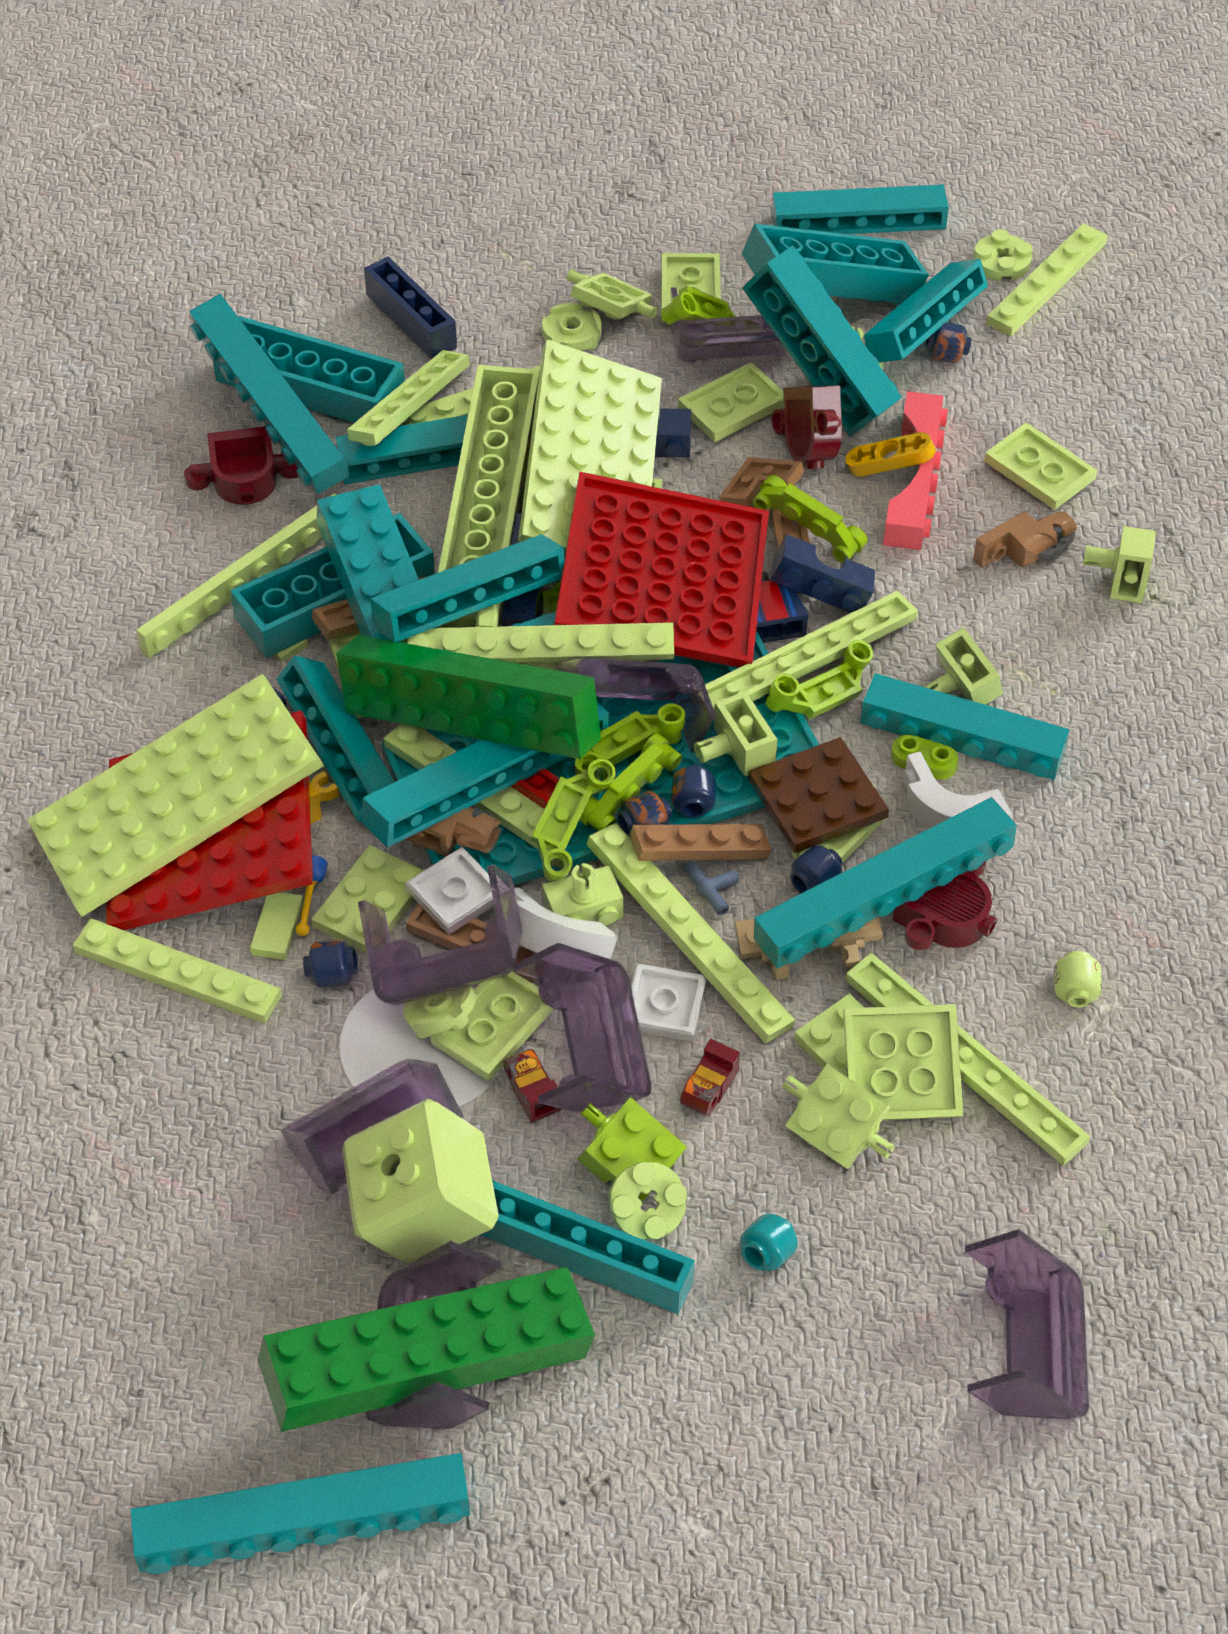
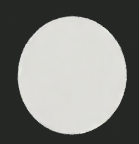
M419 973L387 981L367 993L354 1006L346 1018L339 1044L342 1067L354 1088L363 1097L381 1108L400 1113L426 1099H431L451 1111L477 1098L492 1084L500 1072L499 1070L490 1081H487L433 1046L430 1036L422 1039L418 1038L403 1015V1008L407 999L413 993L418 997L426 991L425 983L444 976V974Z

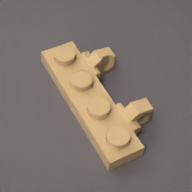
M879 917L865 923L861 929L855 932H848L836 938L827 946L831 947L832 950L840 949L844 971L852 969L860 962L858 949L865 948V942L882 939L883 933ZM754 919L735 921L740 959L761 957L762 962L770 961L773 980L787 979L789 976L788 964L777 969L753 939Z

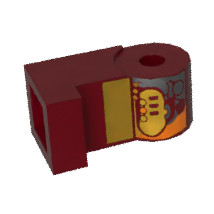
M710 1038L704 1048L702 1059L684 1086L680 1104L708 1117L713 1112L717 1103H720L739 1072L740 1052Z
M528 1049L503 1060L504 1070L513 1087L512 1090L530 1123L561 1111L560 1089L554 1079L550 1080L533 1049ZM549 1100L546 1106L539 1109L535 1108V1105Z

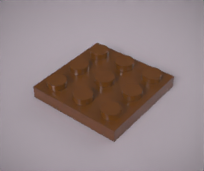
M841 737L755 768L748 773L749 782L794 853L888 818L889 808Z

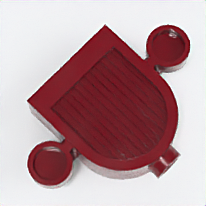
M840 386L783 388L784 409H776L772 414L773 430L776 434H785L791 456L795 461L805 463V469L824 468V461L833 460L841 446Z
M267 426L207 433L210 462L188 466L184 471L186 486L191 490H203L209 486L210 482H214L215 490L223 500L238 505H249L264 500L273 492L277 482L276 474L279 473L287 479L297 478L296 470L298 468L295 464L289 465L282 453L273 454L272 442L265 430Z
M987 861L983 862L980 867L973 871L968 870L954 877L948 884L937 886L925 892L919 899L908 901L894 909L892 921L906 927L905 941L908 946L916 950H925L934 942L944 947L961 948L976 943L983 935L986 937L991 935L997 924V918L990 915L992 895L986 883L978 877L984 873Z

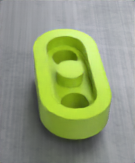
M913 735L899 736L892 744L891 759L900 768L906 769L907 755L921 752L935 779H948L956 773L958 754L947 745Z

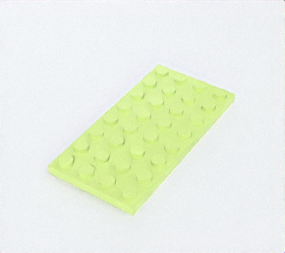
M546 340L542 348L518 537L519 542L542 534L562 546L565 556L579 472L652 486L661 377Z
M261 674L31 816L27 821L73 905L83 917L324 765L264 674Z

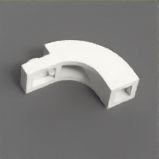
M921 752L907 755L906 770L902 772L903 781L907 788L905 806L912 816L927 829L990 797H993L1012 819L1013 814L999 789L976 795H960L950 792L935 780Z
M515 887L507 888L505 898L499 907L498 920L504 924L502 933L517 944L543 956L568 964L608 969L618 936L601 922L573 919L554 913L540 906L522 889Z

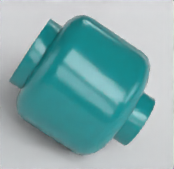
M770 1213L759 1216L745 1229L740 1237L741 1254L745 1262L754 1269L767 1272L779 1269L794 1254L798 1245V1239L792 1224L787 1219Z

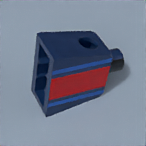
M762 571L756 632L759 634L762 642L767 643L805 636L807 633L808 612L795 590L770 581L768 573Z

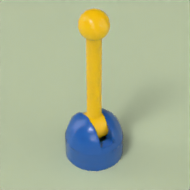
M312 855L313 884L306 886L301 920L295 928L296 933L302 937L308 935L310 931L307 922L313 886L323 881L328 867V862L324 858Z

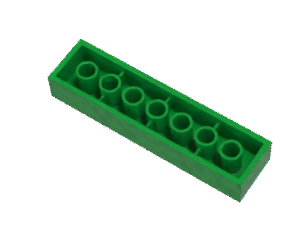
M358 635L336 653L346 713L581 759L601 739L594 677L408 643H394L391 640Z
M563 1267L264 1335L258 1363L280 1431L284 1432L585 1359L595 1333L568 1267Z

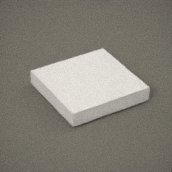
M463 847L405 883L406 891L448 935L505 898L504 889Z
M636 963L622 1019V1030L693 1042L706 989V977L701 974Z

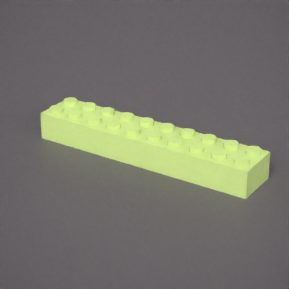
M478 365L438 573L512 545L516 513H521L540 372L538 369ZM504 601L501 602L499 608L498 627H501ZM476 612L442 624L438 628L475 627Z

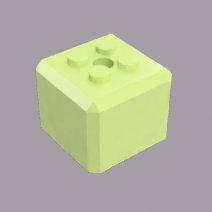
M426 1099L349 1137L344 1142L342 1153L354 1235L412 1267L494 1227L499 1215L484 1134L439 1103Z

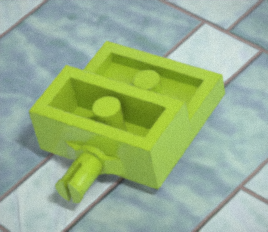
M631 1097L615 1113L608 1117L602 1114L592 1103L580 1114L597 1130L593 1140L577 1159L605 1184L609 1180L613 1182L624 1169L641 1162H656L671 1168L687 1148L686 1145ZM641 1192L638 1199L643 1202L649 1193L643 1194Z

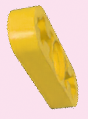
M920 432L857 446L847 453L845 462L854 476L862 477L925 463L934 456L936 448L927 433ZM897 451L893 456L884 458L888 453Z

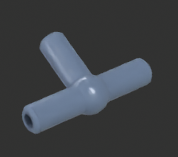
M688 861L684 866V871L697 886L698 894L706 898L718 915L726 914L729 910V905L718 891L739 882L738 873L732 870L710 879L707 878L695 861Z

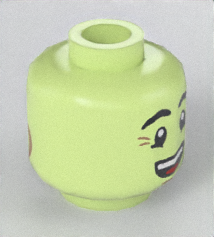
M1072 951L1065 954L1054 966L1056 996L1073 1007H1084L1096 1000L1102 993L1100 963L1091 957L1090 954L1083 951Z

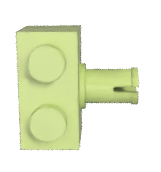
M1123 526L1119 547H1115V550L1086 545L1083 566L1088 565L1112 569L1113 579L1110 598L1138 603L1143 602L1153 559L1156 531Z
M964 627L935 644L939 662L946 671V674L922 687L946 694H951L957 690L967 700L984 705L1003 694L998 672Z
M746 691L715 702L714 729L718 735L694 743L696 756L700 758L699 761L702 764L728 753L732 756L743 775L748 776L750 770L776 761L777 738Z
M582 863V873H580L579 866L576 865L572 870V876L542 884L543 906L554 913L573 919L601 922L604 925L612 924L616 920L623 918V895L609 865L594 869L591 865Z

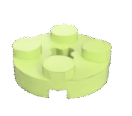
M998 229L993 231L992 235L978 241L974 250V259L981 260L985 277L1001 281L1002 276H1011V280H1016L1028 273L1031 266L1033 247L1021 238L1009 235L1006 230Z
M559 304L550 309V315L546 318L545 316L543 317L542 335L545 342L550 340L580 351L592 350L598 346V340L601 336V318L594 309L591 308V312L583 309L582 304Z
M455 974L444 975L425 983L426 991L418 997L413 993L407 999L403 1008V1015L415 1035L422 1039L448 1029L457 1031L465 1027L469 1022L467 1015L472 1011L476 1003V994L468 980L464 982L461 976Z
M641 1162L624 1169L615 1178L609 1191L610 1210L615 1224L621 1231L640 1239H659L671 1233L680 1224L686 1211V1188L682 1185L680 1178L674 1171L660 1163ZM650 1191L654 1192V1200L657 1202L656 1208H648L646 1211H643L640 1208L642 1201L638 1199L641 1192L643 1194H648Z

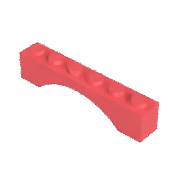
M907 391L901 435L906 436L920 432L927 433L935 448L942 449L945 430H939V427H946L948 409L942 408L944 396ZM936 451L929 461L918 464L919 469L912 482L900 494L889 500L883 541L884 546L921 550L923 537L929 538L932 519H927L926 515H933L935 496H929V493H936L938 474H933V470L939 471L942 452Z

